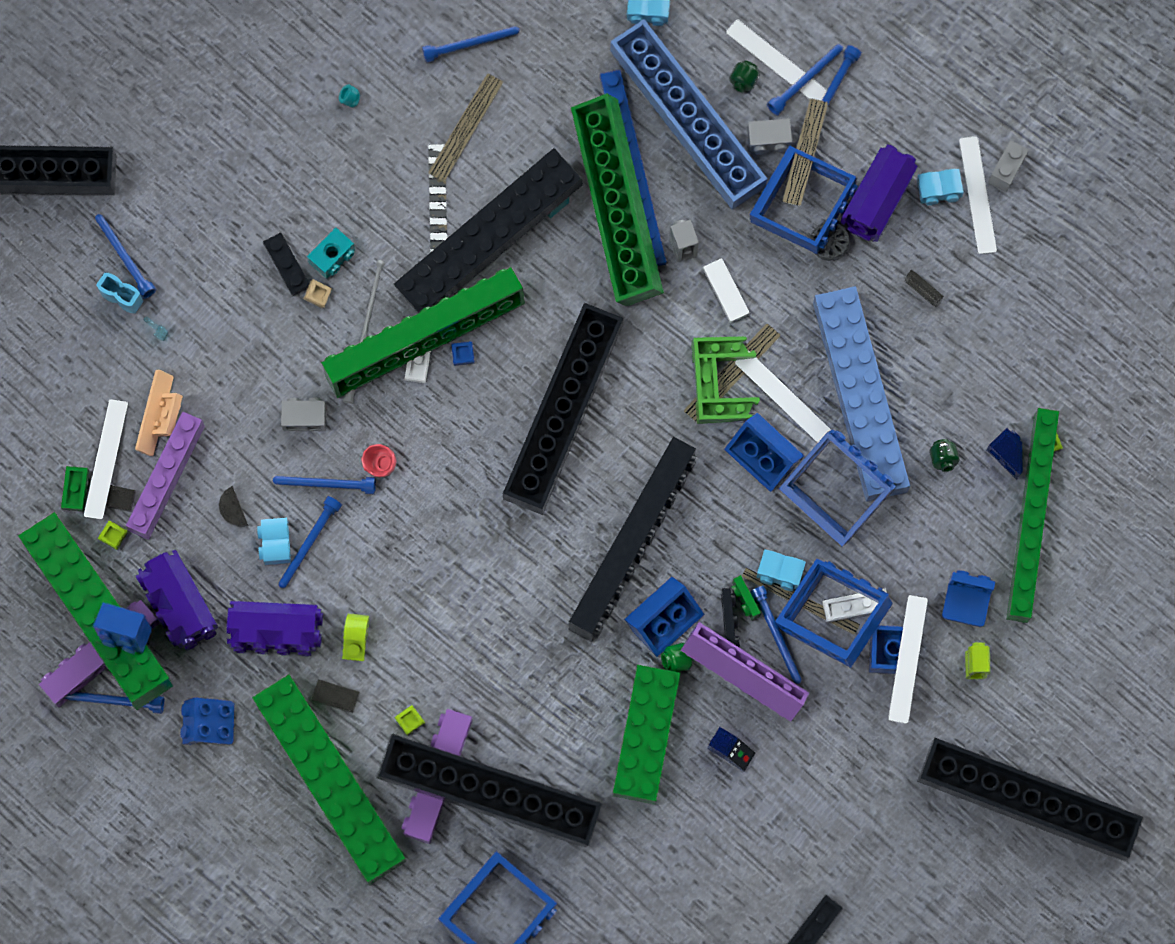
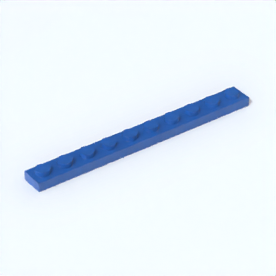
M616 70L600 74L603 93L610 94L617 98L657 266L666 265V258L621 72Z

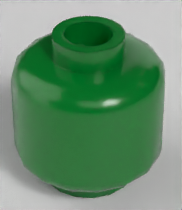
M684 643L667 646L664 649V653L661 654V661L666 670L682 672L691 668L694 659L681 651Z

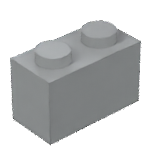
M790 119L748 122L749 153L764 154L767 151L782 153L787 151L789 145H792Z
M1010 140L988 183L1007 193L1029 149Z
M691 220L676 221L670 227L669 241L677 262L697 256L699 242Z
M288 398L287 401H282L281 426L283 431H326L325 401H321L320 398H309L308 401Z

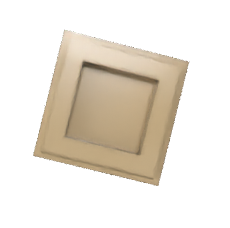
M313 279L309 284L304 300L324 308L332 288Z

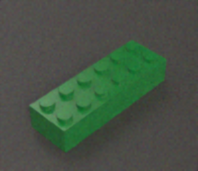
M637 665L614 783L613 797L656 804L679 683V672Z

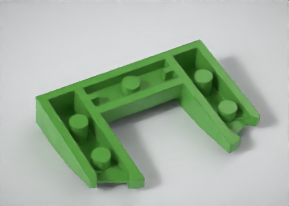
M746 336L693 338L691 346L695 369L697 424L748 420L753 416L749 412L753 404L758 405L759 397L719 398L716 362L756 358V352L754 350L748 352L743 344L747 340Z

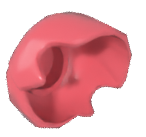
M382 444L370 445L363 452L361 458L364 470L378 478L389 476L394 471L397 462L394 452Z

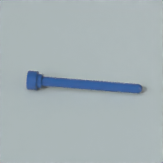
M514 26L440 47L423 46V55L426 63L435 61V58H438V55L517 35L519 28Z
M837 44L780 97H773L767 103L769 110L778 116L784 110L785 103L843 50L842 45Z
M847 45L843 52L844 61L821 100L827 102L828 105L851 63L854 64L855 61H858L862 54L854 46Z
M97 214L95 216L96 222L137 282V288L142 299L149 298L156 292L155 286L152 282L144 279L105 218L101 214Z
M275 476L273 478V483L276 485L361 489V492H365V494H375L376 488L375 477H366L362 481Z
M327 496L323 503L324 511L279 581L278 585L280 588H285L331 514L334 515L335 512L339 511L342 506L339 501Z
M765 586L751 590L750 593L755 603L759 604L795 684L801 683L802 678L766 601L768 593Z
M75 692L72 695L69 693L63 698L74 701L133 706L127 697ZM158 696L143 706V708H148L153 713L162 714L165 702L164 696Z

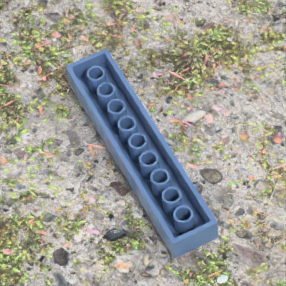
M644 19L610 42V52L732 210L766 187V176Z
M856 286L815 295L813 306L850 444L859 448L862 452L861 455L866 460L870 459L878 466L877 470L879 472L887 474L893 479V484L896 488L889 496L907 493L910 483ZM856 464L866 502L876 500L885 489Z

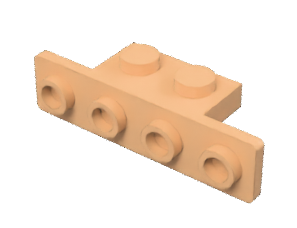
M155 370L135 447L136 451L148 456L154 455L158 436H171L176 426L183 397L178 393H170L174 377L161 370Z

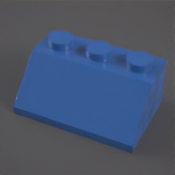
M758 413L745 421L724 448L729 455L770 492L786 478L804 457L796 447Z
M671 577L624 620L644 645L658 657L667 646L675 642L704 613L687 588Z

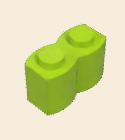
M983 642L972 643V646L968 647V650L965 651L966 679H986L987 675L991 673L990 647L985 646Z

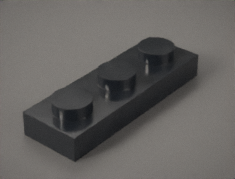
M280 232L262 241L291 296L293 297L307 290L309 282L283 234Z
M722 588L721 602L725 639L740 648L739 636H735L734 628H738L737 615H733L732 607H736L735 594H731L730 588Z
M825 894L788 944H816L843 907Z

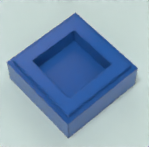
M472 341L451 344L454 366L475 364Z

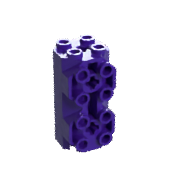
M887 144L885 148L880 147L843 214L840 223L843 226L847 223V230L850 233L864 240L870 241L874 239L875 242H878L918 167L915 164L916 159L910 154L904 155L898 152L892 145Z
M173 550L174 555L169 556L168 552H165L147 561L144 564L146 569L144 571L141 568L137 570L139 574L136 575V578L144 592L146 590L149 591L145 595L153 609L156 610L158 608L159 611L156 612V615L164 629L168 627L169 630L166 631V634L173 646L185 647L187 651L198 645L197 642L202 639L209 640L216 636L215 630L218 628V625L177 550Z
M230 601L231 608H228L227 633L231 634V639H227V645L233 649V652L246 653V650H254L256 654H268L269 649H275L278 655H290V652H297L299 656H311L312 652L316 651V647H321L322 635L320 634L319 626H323V613L318 608V605Z

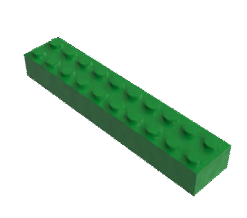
M607 93L571 107L615 300L617 303L627 307L664 294L619 102L617 98Z
M511 267L501 269L494 276L488 279H481L470 288L461 289L457 295L451 298H443L437 305L425 307L419 314L413 317H405L399 324L387 326L381 333L375 336H367L361 343L350 345L343 352L326 357L321 362L325 377L338 399L348 392L407 364L409 361H413L415 358L423 356L427 352H431L524 305L523 287Z
M55 512L18 535L30 556L136 711L173 687L168 675L147 645L143 654L139 652L131 654L124 651L122 647L115 646L111 648L102 644L93 627L102 603L120 606Z
M288 674L253 696L252 699L367 883L371 885L407 862L291 676Z

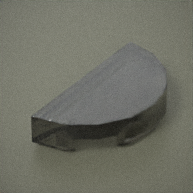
M231 486L220 497V514L231 525L238 527L249 526L234 488Z

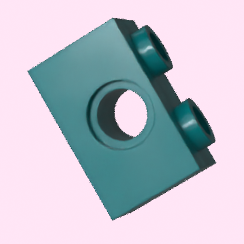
M335 227L307 256L308 263L327 279L330 275L334 276L340 270V265L345 260L349 261L354 256L355 245ZM331 251H335L338 253V255L334 258H330L327 256L328 253Z

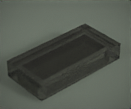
M912 269L906 275L905 283L937 308L944 296Z
M110 485L105 507L131 512L136 491Z
M318 679L311 700L353 714L360 692Z

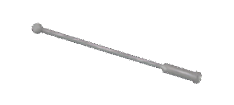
M383 260L376 262L377 271L360 343L366 337L381 268L384 266ZM355 390L345 395L344 403H354Z

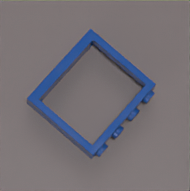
M789 145L751 211L750 221L767 231L818 254L820 248H825L830 231L833 232L836 229L840 213H845L849 197H853L858 189L856 176ZM795 153L812 161V171L846 186L815 241L764 217L792 168Z
M832 429L822 437L780 486L779 490L836 542L844 546L894 491L896 486L893 484L894 481L891 477L877 470L878 466L870 459L866 460L861 455L862 452L859 448L848 444L841 432ZM831 441L885 489L848 532L795 485L796 481Z
M816 559L775 623L786 634L851 668L893 603L889 598V594L884 592L882 588L875 589L865 579L860 578L858 580L845 569H842V571L838 570L830 561L823 562ZM823 575L878 603L847 651L793 622Z
M496 851L438 920L465 944H477L452 923L451 920L499 864L547 904L514 944H527L526 941L531 935L535 938L543 928L541 923L545 919L550 920L557 912L555 909L557 903Z

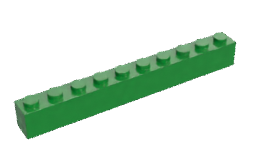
M1038 408L1034 414L1006 620L1028 623L1032 618L1059 411Z

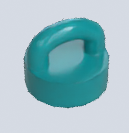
M345 85L339 93V102L351 108L359 103V90L352 85Z

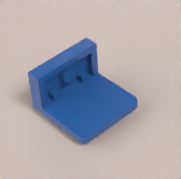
M957 570V572H953L949 578L942 617L950 621L983 627L990 596L995 587V581H991L990 577L978 575V577L969 576V573L966 571Z
M196 697L184 701L181 708L183 726L180 732L183 745H192L199 742L224 745L233 743L234 703L232 701Z

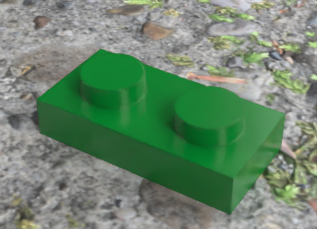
M66 466L61 503L62 510L84 511L88 468Z
M742 576L734 578L731 590L736 598L740 597L743 603L741 609L746 617L750 616L752 621L759 618L761 612Z

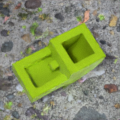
M347 614L343 635L342 659L365 660L369 625L368 615Z

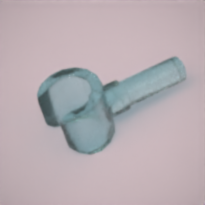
M146 316L143 321L156 330L154 337L165 341L168 335L165 327L154 323Z

